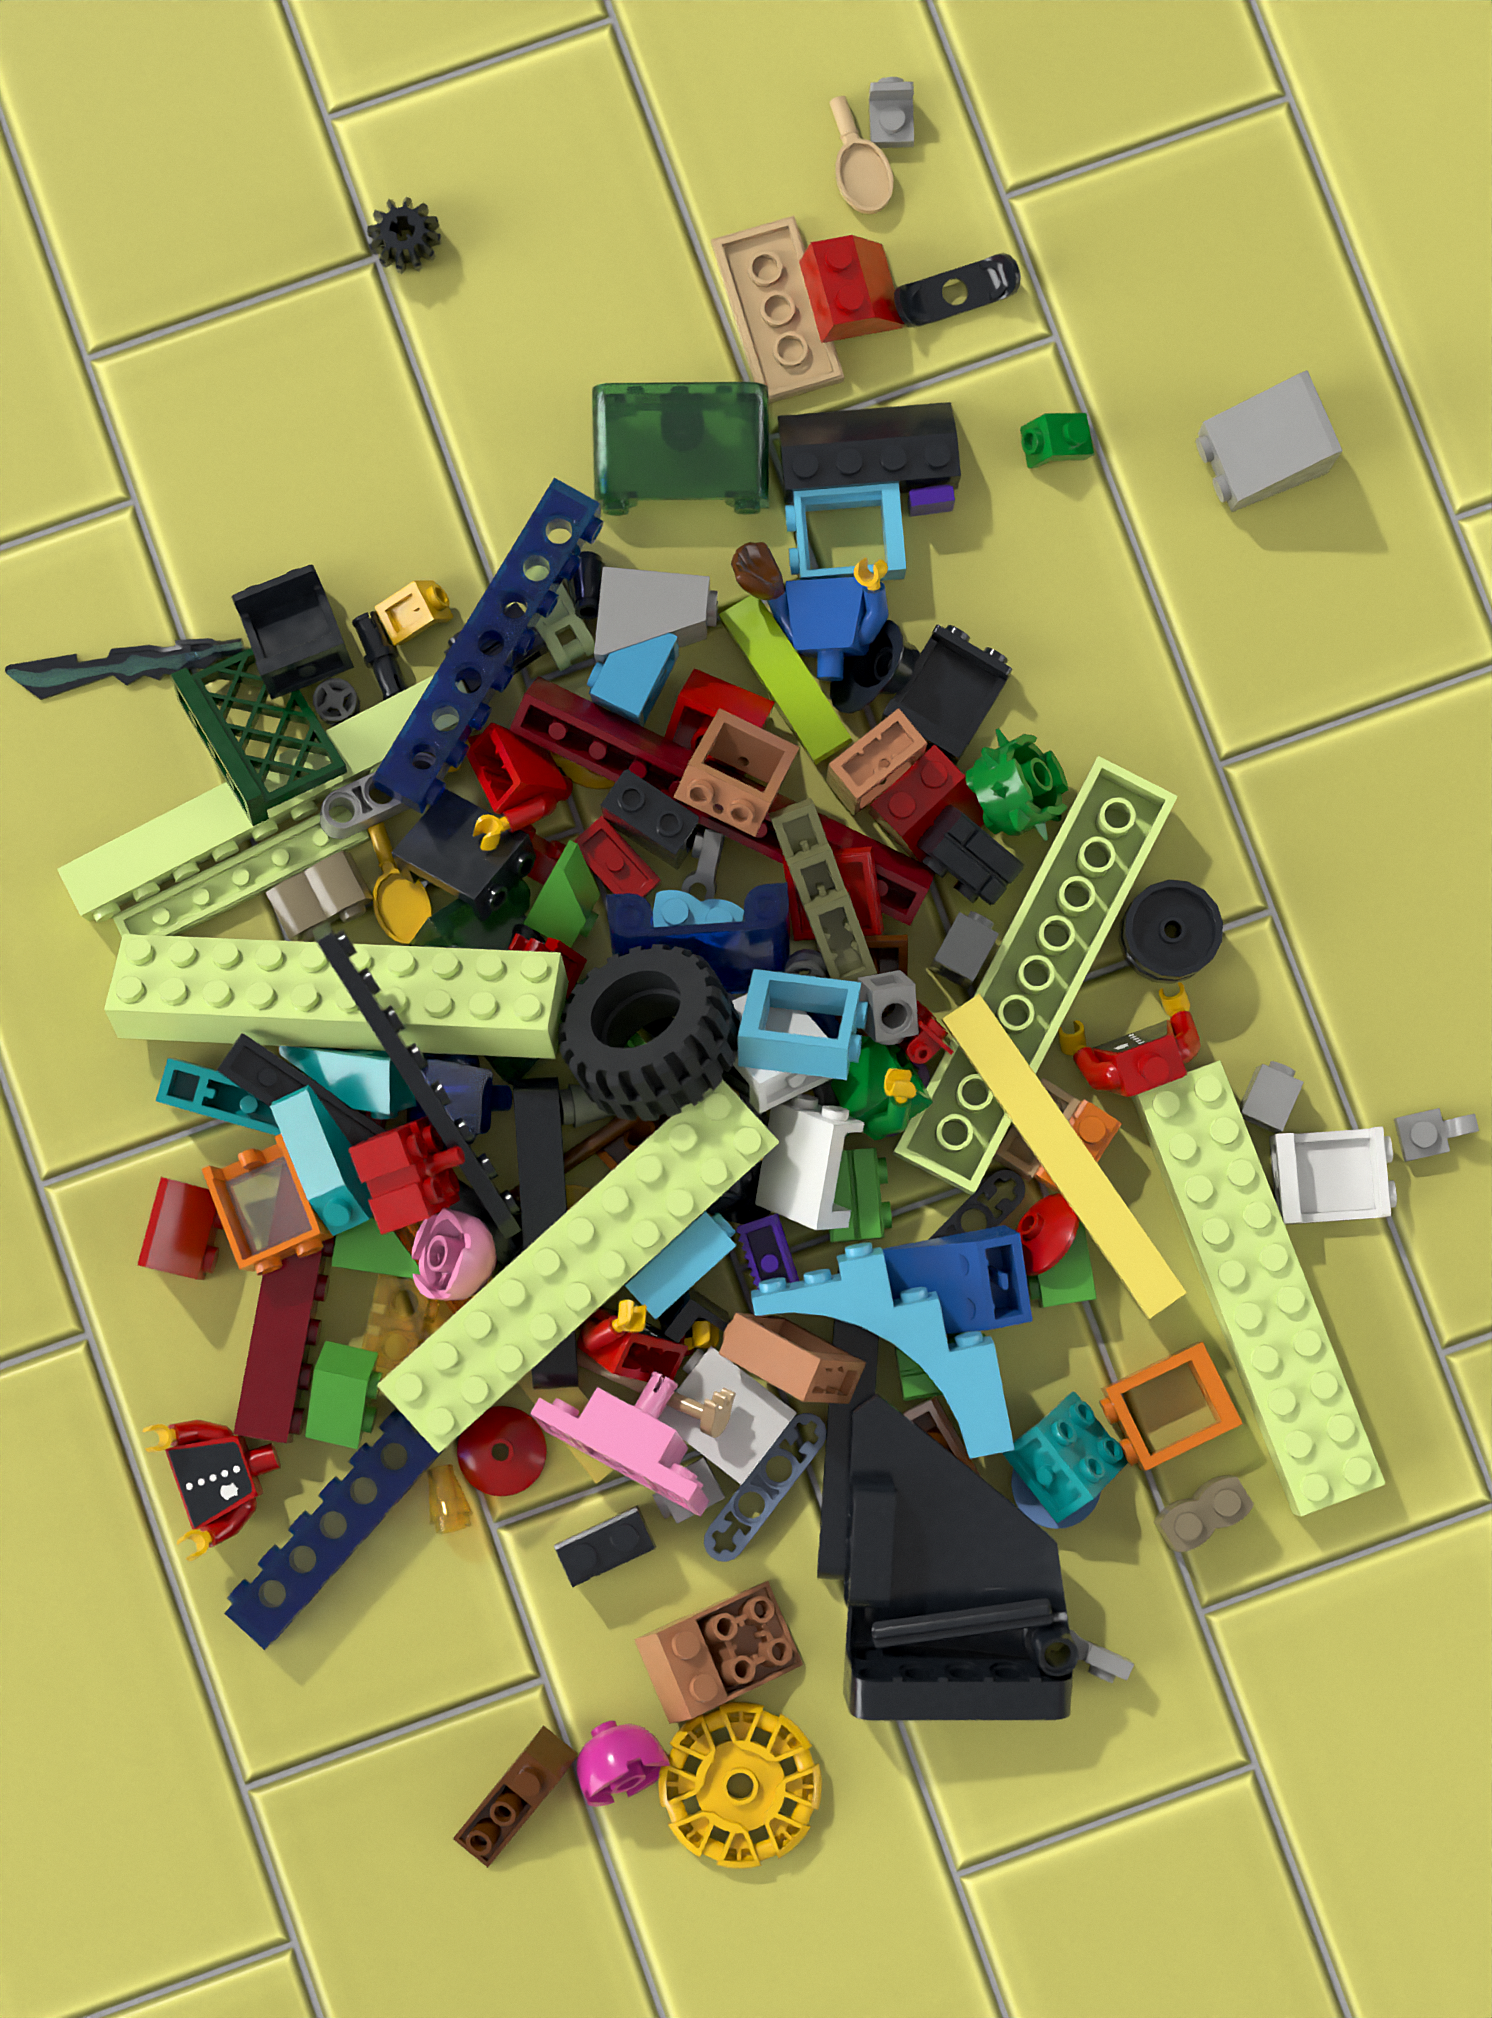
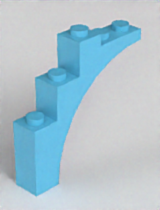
M869 1242L845 1247L846 1254L837 1255L839 1274L831 1275L830 1269H820L803 1274V1281L786 1284L785 1278H774L758 1283L759 1289L751 1291L755 1316L789 1312L829 1316L861 1326L896 1345L923 1368L944 1394L958 1421L970 1459L1015 1450L995 1345L991 1336L982 1337V1332L980 1331L967 1332L955 1336L956 1342L948 1344L939 1297L936 1291L928 1293L926 1287L901 1291V1298L892 1300L884 1254L881 1247L872 1248V1243Z

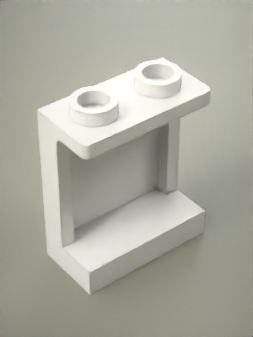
M748 994L732 1001L739 1014L740 1023ZM770 1007L766 1031L828 1038L805 1011ZM733 1051L736 1056L733 1065L749 1083L750 1103L759 1114L833 1079L738 1066V1051Z
M800 1094L771 1108L768 1130L779 1143L762 1159L755 1204L814 1230L848 1228L851 1210L833 1202L845 1135L852 1132H863L864 1122L849 1117V1110L846 1108L831 1105L821 1106L818 1104L817 1097L807 1094Z
M1383 1127L1302 1134L1282 1133L1269 1137L1274 1199L1284 1225L1391 1216V1207H1396L1397 1193L1394 1181H1388L1387 1163L1392 1162L1393 1149L1390 1136H1384Z
M712 1346L706 1353L698 1348L683 1367V1370L689 1374L688 1377L674 1391L701 1404H704L706 1398L712 1400L714 1391L720 1393L722 1388L735 1392L736 1396L726 1428L719 1437L713 1438L701 1432L700 1420L667 1405L658 1420L675 1429L684 1441L742 1485L797 1412L730 1360L719 1355V1352Z

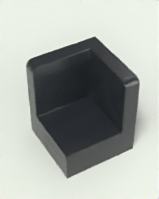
M691 1287L658 1318L663 1334L676 1343H679L685 1334L692 1337V1324L695 1321H708L723 1332L731 1321L727 1311Z

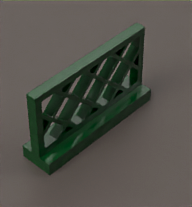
M249 648L191 675L187 667L170 675L178 702L252 826H255L269 819L268 809L347 773V768L300 690L288 693L290 698L286 708L265 704L269 693L261 676L246 673L249 665L256 662L252 648ZM218 679L232 681L227 695L208 692L205 685ZM241 683L261 687L256 702L236 698ZM231 708L251 712L245 727L226 722ZM260 714L281 719L275 733L255 729ZM290 721L309 726L305 740L284 736ZM250 740L270 744L264 759L246 755L245 750ZM279 746L300 750L294 765L274 761ZM309 752L327 756L331 764L318 770L304 768ZM269 771L290 776L286 785L271 792L267 790L264 782Z

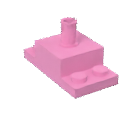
M653 1371L635 1406L629 1405L597 1387L581 1416L578 1415L579 1411L560 1399L555 1398L553 1404L541 1398L538 1399L530 1414L547 1433L699 1517L702 1516L709 1503L708 1498L701 1490L703 1484L696 1480L697 1475L679 1465L688 1447L675 1429L658 1420L674 1390L679 1386L668 1377L664 1379L662 1374Z

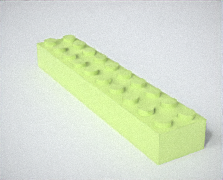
M1100 756L1097 757L973 996L981 995L1035 1074L1178 797ZM952 1037L949 1046L954 1052L950 1055L945 1051L926 1088L933 1103L910 1119L892 1155L969 1195H973L1011 1120Z
M123 934L104 1008L118 1038L234 1044L240 1034L244 1033L260 1045L385 1051L317 942ZM353 944L357 950V953L351 956L359 971L367 967L382 990L375 994L383 1009L392 1005L405 1026V1029L400 1031L399 1034L407 1047L415 1042L423 1053L556 1059L559 1042L558 1029L560 1023H562L560 1018L565 1006L569 983L561 953Z
M1219 1060L1187 1072V1075L1183 1078L1131 1096L1292 1514L1304 1516L1385 1485L1381 1470L1221 1061Z
M724 1080L714 1091L712 1089L706 1091L703 1094L704 1100L695 1106L690 1103L682 1107V1113L668 1119L377 1384L381 1391L438 1453L447 1447L779 1143L775 1136Z

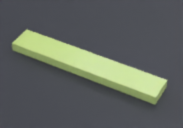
M336 806L329 810L330 817L336 822L345 823L353 818L352 813L345 807ZM319 813L113 915L112 918L121 936L123 934L178 936L270 890L281 882L304 872L323 859L340 851L347 852L371 840L366 829L348 838H332L321 828Z

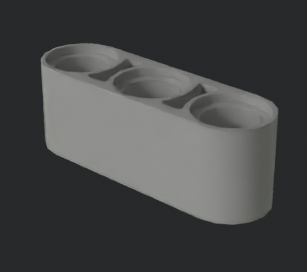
M427 753L413 754L331 792L326 796L322 804L319 820L321 828L332 838H348L429 800L434 796L441 780L442 770L440 763L435 757ZM413 770H423L429 774L432 782L428 785L419 786L410 780L408 774ZM375 788H384L391 794L392 800L386 804H377L370 798L369 792ZM336 806H342L349 809L353 818L348 822L339 823L330 817L329 810Z

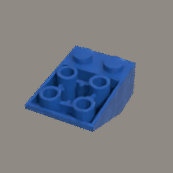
M1005 1225L882 1249L892 1300L901 1298L900 1292L911 1288L926 1287L928 1293L936 1291L940 1301L946 1334L992 1330L1033 1321L1020 1233Z

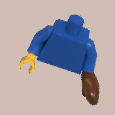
M745 543L733 555L731 566L739 586L751 596L768 602L774 619L795 648V651L808 658H817L818 680H843L844 657L866 655L869 645L874 642L889 617L885 585L880 582V579L886 575L888 570L887 563L884 560L879 559L874 563V574L869 571L868 560L865 557L854 567L855 577L786 581L785 588L782 573L766 543Z

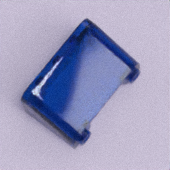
M787 883L763 884L749 891L744 901V921L654 927L651 905L640 895L631 893L606 895L612 956L617 953L620 956L630 953L629 949L643 946L645 950L651 949L653 944L669 945L671 949L674 946L688 949L693 954L700 955L709 963L726 992L730 994L748 993L753 969L785 972L786 962L791 955Z

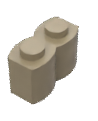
M340 851L323 859L304 872L281 882L266 892L289 940L299 941L302 939L304 942L316 941L312 931L327 921L331 924L341 918L343 923H347L359 918L367 912L364 906L374 900L351 853Z
M1222 1475L1202 1484L1192 1498L1181 1499L1166 1506L1156 1516L1154 1524L1171 1550L1185 1552L1202 1545L1209 1539L1215 1528L1228 1527L1242 1520L1251 1511L1254 1504L1238 1477Z

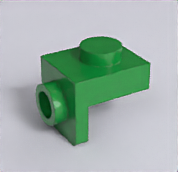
M1044 413L1020 428L1021 445L1028 468H1038L1049 461L1086 460L1095 455L1087 413Z

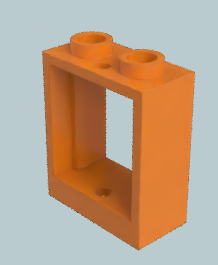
M1196 1342L1101 1388L1105 1398L1099 1400L1100 1406L1109 1424L1112 1425L1117 1422L1125 1439L1119 1441L1126 1460L1130 1466L1137 1463L1140 1470L1147 1471L1243 1424L1203 1342ZM1187 1362L1216 1422L1149 1454L1121 1394Z

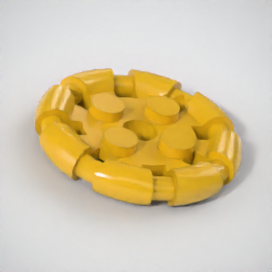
M729 1702L720 1705L719 1710L706 1715L701 1714L690 1719L674 1735L669 1743L673 1746L668 1756L670 1766L660 1767L658 1779L659 1800L661 1807H666L671 1819L668 1826L680 1843L698 1857L703 1854L717 1860L716 1865L735 1869L754 1868L762 1866L761 1861L777 1855L778 1859L783 1857L806 1836L811 1828L808 1822L813 1810H819L822 1795V1774L820 1764L814 1763L809 1748L812 1747V1744L804 1732L791 1719L782 1713L778 1717L763 1710L764 1705L750 1702ZM727 1726L731 1740H723L715 1746L711 1732ZM755 1727L771 1733L767 1746L750 1740ZM689 1754L702 1760L696 1775L683 1769ZM792 1756L798 1771L784 1776L783 1767L779 1761ZM736 1773H744L753 1781V1790L745 1798H735L727 1790L729 1778ZM696 1795L701 1810L688 1814L683 1800ZM784 1797L797 1802L792 1816L779 1812ZM714 1825L730 1832L725 1843L709 1837ZM765 1825L770 1838L754 1844L749 1831Z

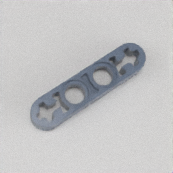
M801 1413L790 1421L744 1483L740 1485L708 1527L704 1535V1546L706 1552L713 1559L727 1562L735 1559L743 1551L821 1449L826 1440L827 1430L824 1422L818 1416L812 1413ZM810 1421H813L817 1425L814 1433L819 1438L814 1444L806 1441L801 1446L798 1452L806 1454V1457L799 1463L791 1452L780 1448L779 1445L784 1439H787L788 1443L792 1446L799 1435L794 1429L796 1424L800 1422L803 1425H807ZM784 1456L791 1462L792 1473L787 1480L775 1482L767 1476L766 1465L772 1457ZM747 1492L760 1494L765 1502L763 1512L755 1518L744 1516L738 1507L740 1497ZM729 1511H732L739 1522L752 1528L745 1535L739 1527L732 1538L733 1543L736 1545L735 1549L730 1551L724 1548L719 1553L714 1549L716 1540L712 1537V1534L716 1530L721 1533L727 1531L732 1521L726 1520L724 1517Z

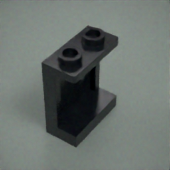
M310 564L302 568L290 570L284 575L261 584L249 586L245 590L232 595L233 603L254 653L259 674L272 700L354 668L314 565Z
M937 624L915 662L914 672L909 683L903 690L897 692L893 699L891 698L882 713L881 722L899 708L927 742L926 748L929 750L935 744L956 766L1008 681L1013 669L1006 665L1008 659L1000 652L989 647H985L983 651L969 643V635L953 625H947L945 629Z
M630 770L622 772L600 805L603 817L613 828L676 870L680 868L692 850L697 831H700L696 828L699 822V817Z
M445 789L391 853L401 877L413 884L420 877L426 879L468 903L472 907L475 917L484 922L493 911H497L502 907L508 893L520 878H524L530 873L536 860V854L529 834L520 829L513 833L509 830L501 832L499 843L495 849L490 851L482 850L480 846L486 833L473 837L474 828L479 817L493 814Z

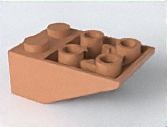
M768 1581L634 1639L669 1724L693 1719L803 1665Z

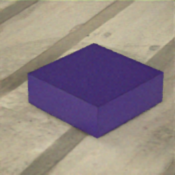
M948 484L911 489L907 501L909 517L953 511L955 503L953 486Z

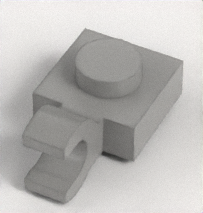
M708 827L705 829V833L697 831L692 857L699 858L697 870L689 873L685 878L681 888L682 892L690 894L691 885L699 882L706 887L705 900L713 899L717 889L716 873L725 839L722 833H718Z
M1440 1108L1394 1118L1404 1162L1450 1152L1448 1138L1479 1131L1475 1114L1443 1121Z
M1070 1629V1634L1079 1651V1660H1084L1091 1664L1088 1670L1089 1673L1110 1683H1113L1116 1676L1126 1681L1128 1680L1134 1666L1130 1659L1090 1641H1086Z

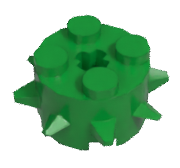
M999 728L995 729L999 747L996 749L983 747L981 749L982 756L975 760L974 766L966 771L967 785L976 794L984 810V823L993 834L1004 832L1010 836H1020L1035 828L1043 840L1047 841L1048 835L1045 822L1049 820L1061 821V814L1068 807L1062 802V794L1069 790L1064 771L1051 750L1043 753L1034 744L1037 740L1036 736L1022 734L1008 741Z

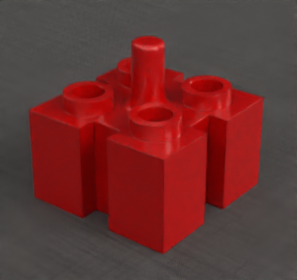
M427 1116L379 1133L349 1148L361 1183H367L372 1199L368 1201L381 1235L428 1219L441 1212L442 1209L460 1201L458 1195L460 1190L459 1181L452 1167L463 1164L465 1162V1155L460 1147H454L438 1153L443 1150V1140Z

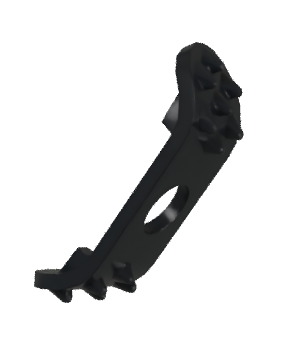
M1006 253L993 255L986 259L897 287L894 292L896 310L903 323L909 328L937 322L998 302L1017 293L1021 280L1020 270L1017 262L1011 255ZM959 280L964 283L967 288V297L963 303L952 305L944 299L942 289L946 282Z

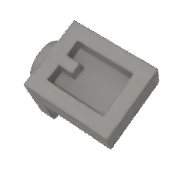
M885 77L878 82L870 84V142H873L879 148L914 146L913 82H904L899 77Z

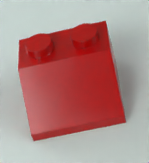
M855 235L810 243L799 263L821 343L901 329L905 326L896 310L894 302L895 288L881 243Z
M694 668L678 695L664 737L695 752L719 708L765 730L775 702ZM708 755L707 757L708 759L738 774H741L743 776H746L747 774L710 755Z
M935 744L870 805L869 814L911 858L923 863L922 861L927 854L916 846L917 841L929 826H933L934 820L947 805L951 804L980 828L985 824L983 820L984 810L976 794L968 787L966 776Z
M160 1177L137 1263L138 1266L197 1280H205L206 1272L213 1273L219 1255V1247H215L214 1242L218 1229L224 1230L209 1189Z

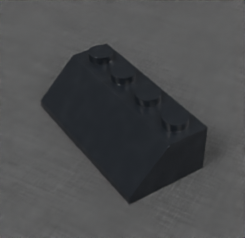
M951 402L777 416L784 503L793 502V491L890 483H899L900 494L909 493L911 489L948 484L953 486V489H958L961 470L957 430Z

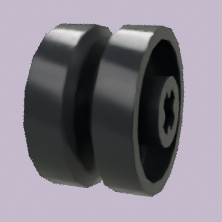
M1165 880L1150 885L1129 904L1120 921L1118 941L1124 959L1137 974L1152 982L1174 984L1190 979L1213 960L1222 943L1223 921L1218 905L1204 889L1188 881ZM1169 924L1177 929L1174 934L1175 938L1168 937L1164 932V928Z

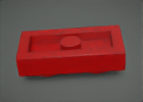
M602 815L573 841L578 844L588 868L629 912L662 883L657 874Z

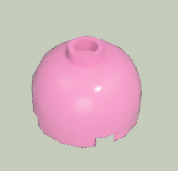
M446 1208L442 1209L438 1215L425 1219L417 1231L412 1248V1259L419 1260L420 1274L413 1273L414 1282L420 1293L430 1299L444 1301L461 1300L477 1294L488 1282L497 1263L495 1244L488 1227L481 1220L468 1213Z

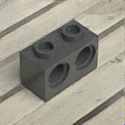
M970 911L968 916L959 912L929 970L968 990L999 933L992 930L994 923L973 911Z

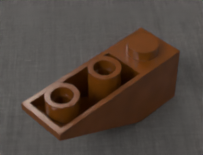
M543 1725L457 1832L453 1840L488 1868L560 1781L578 1756V1753Z

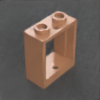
M719 708L689 761L674 798L755 837L800 747ZM708 755L768 783L764 793L705 765L704 762ZM715 804L721 805L723 810H718Z
M898 708L828 764L826 783L854 816L886 791L924 755L927 742ZM886 779L885 784L880 785V783Z
M735 1313L733 1320L729 1322L724 1331V1342L719 1351V1355L803 1402L849 1404L866 1365V1362L779 1316H755V1314Z

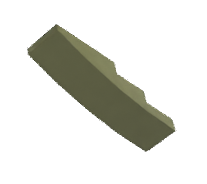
M808 798L769 813L830 979L857 982L859 977L877 974L850 896L844 886L832 849L828 844L812 799Z

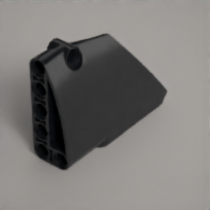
M875 1394L853 1410L844 1567V1601L848 1611L843 1695L849 1713L858 1719L870 1721L1061 1720L1067 1718L1071 1710L1073 1669L1078 1663L1079 1651L1070 1634L1057 1542L953 1453L880 1395ZM1042 1598L1049 1599L1052 1606L1053 1623L1049 1626L883 1649L876 1648L872 1635V1626L877 1621ZM1063 1643V1646L1058 1651L1053 1653L1045 1652L1051 1644Z

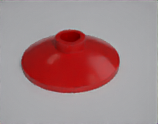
M1061 1193L1051 1194L1037 1201L1024 1214L1015 1231L1020 1233L1025 1271L1028 1276L1042 1274L1055 1266L1067 1253L1077 1234L1079 1218Z
M508 1406L488 1408L460 1434L457 1445L458 1463L464 1477L479 1491L493 1496H510L530 1487L540 1476L547 1456L546 1440L538 1423L522 1410ZM497 1443H504L509 1448V1455L505 1460H497L493 1456L492 1450Z

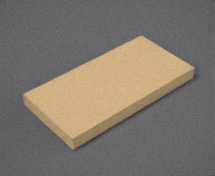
M795 216L711 239V245L761 406L844 382V374L834 342L821 343L799 263L805 253Z

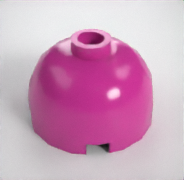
M608 1721L594 1728L591 1731L593 1738L582 1747L577 1758V1777L587 1804L599 1807L615 1803L611 1794L626 1791L628 1797L651 1786L659 1779L660 1767L670 1766V1762L655 1735L646 1728L630 1723L617 1726L615 1721Z

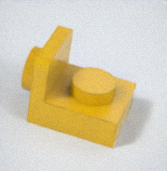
M414 580L374 607L394 645H403L435 623H446L453 619V614L448 607L450 605L448 595L434 580Z

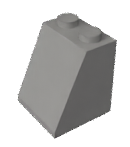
M1308 370L1204 421L1198 432L1199 437L1196 438V446L1204 463L1210 461L1216 477L1213 478V485L1216 494L1222 503L1227 501L1231 512L1328 474L1343 451Z
M603 567L594 649L596 663L599 661L604 664L611 652L667 633L678 636L679 648L707 639L708 626L716 627L718 614V591L710 590V576Z

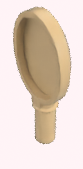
M838 96L830 101L841 135L840 139L844 144L838 152L835 163L837 185L843 198L852 208L863 214H874L885 208L890 201L893 190L892 170L888 159L878 146L866 139L859 138V130L856 129L846 96Z

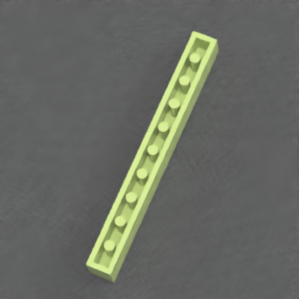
M452 665L326 730V734L346 764L347 773L268 809V820L252 826L227 782L63 865L57 870L80 916L88 921L95 919L97 923L106 921L121 911L120 905L134 898L136 902H142L160 892L159 885L173 878L176 882H180L197 874L200 871L198 865L212 858L218 862L231 857L239 851L237 845L253 837L255 841H260L273 835L279 830L277 825L291 817H293L294 821H299L312 815L318 810L316 804L324 801L331 792L410 755L417 753L430 754L436 749L434 744L445 737L450 736L459 739L475 729L474 723L480 721V717ZM291 748L275 756L274 761L294 765L300 750ZM309 752L304 768L318 770L331 764L327 756ZM269 771L264 785L271 792L286 785L290 776Z

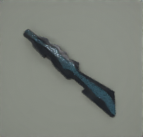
M212 638L175 640L176 645L169 647L142 645L113 648L110 650L107 658L78 662L77 654L11 664L6 666L5 672L39 699L43 700L111 676L116 677L128 686L144 676L160 681L165 675H170L187 667L188 671L193 668L203 670L214 665L218 660H223L245 651L242 638L225 641H215Z

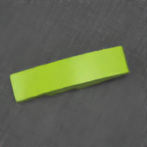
M750 595L719 614L723 626L742 651L747 664L769 694L771 701L775 702V708L815 765L853 742L808 668L761 599Z

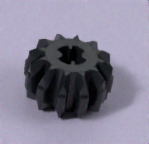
M406 196L402 207L397 208L395 202L389 199L387 201L389 212L385 213L381 210H375L373 217L377 224L367 227L368 236L374 239L369 244L370 251L375 255L381 254L379 260L385 268L395 262L397 272L403 274L407 263H412L413 268L420 272L422 269L420 258L423 257L434 261L436 255L432 247L441 244V235L435 231L440 226L438 218L436 216H428L429 209L424 202L413 209L412 199ZM401 231H411L412 237L409 234L406 235L408 240H398L397 234L402 237Z

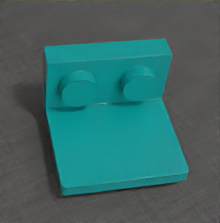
M1074 1391L1060 1401L1038 1424L1013 1441L1015 1450L1001 1452L1056 1523H1059L1093 1500L1128 1463L1118 1441L1107 1433L1096 1419L1091 1407L1082 1401Z

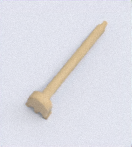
M577 1348V1363L579 1366L642 1394L648 1382L612 1374L581 1349ZM722 1388L720 1393L714 1391L712 1400L706 1398L704 1404H701L674 1391L666 1405L700 1420L701 1432L717 1438L728 1424L736 1393Z

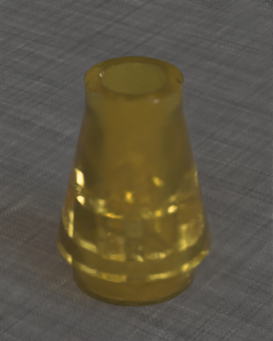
M442 1465L427 1470L429 1524L435 1526L436 1534L456 1532L470 1527V1515L473 1514V1511L454 1473L453 1465Z

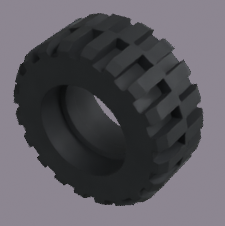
M653 944L651 949H646L643 946L629 949L630 953L620 956L617 953L608 958V963L600 969L594 967L586 974L587 980L584 984H577L571 992L570 998L572 1002L565 1003L560 1018L563 1023L559 1025L558 1041L561 1044L560 1052L564 1061L591 1102L596 1103L598 1108L610 1115L616 1114L621 1119L635 1121L637 1116H639L642 1121L658 1120L661 1114L666 1113L667 1116L671 1117L682 1113L681 1108L690 1103L695 1106L704 1100L703 1094L709 1089L714 1091L723 1080L721 1074L724 1071L729 1072L736 1056L733 1051H738V1033L741 1024L739 1014L715 971L711 969L705 959L700 955L693 954L691 950L677 946L671 949L669 945ZM675 1016L670 1026L655 1039L637 1047L624 1048L630 1038L647 1024L662 1018Z

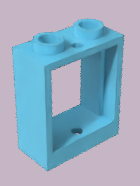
M899 483L793 491V505L785 506L787 532L795 531L797 548H789L791 575L799 574V580L855 577V566L810 569L806 512L881 506L885 562L887 563L888 570L880 581L904 579L906 559ZM868 565L869 571L874 574L873 565Z
M753 969L738 1033V1066L847 1080L850 1062H859L862 1035H856L857 1028L865 1029L867 1023L868 1002L861 1001V982ZM770 1007L843 1016L838 1039L766 1031Z
M704 1211L624 1285L642 1305H647L646 1310L657 1319L736 1246L730 1239L736 1231L719 1213H715L710 1217Z

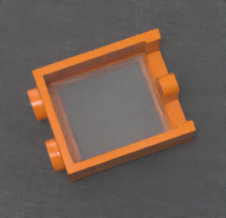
M281 1134L274 1136L277 1144L262 1151L257 1149L245 1150L238 1154L239 1161L224 1168L209 1165L201 1169L239 1269L256 1271L257 1275H264L283 1266L281 1260L295 1253L298 1257H305L323 1249L322 1241L334 1237L308 1202Z

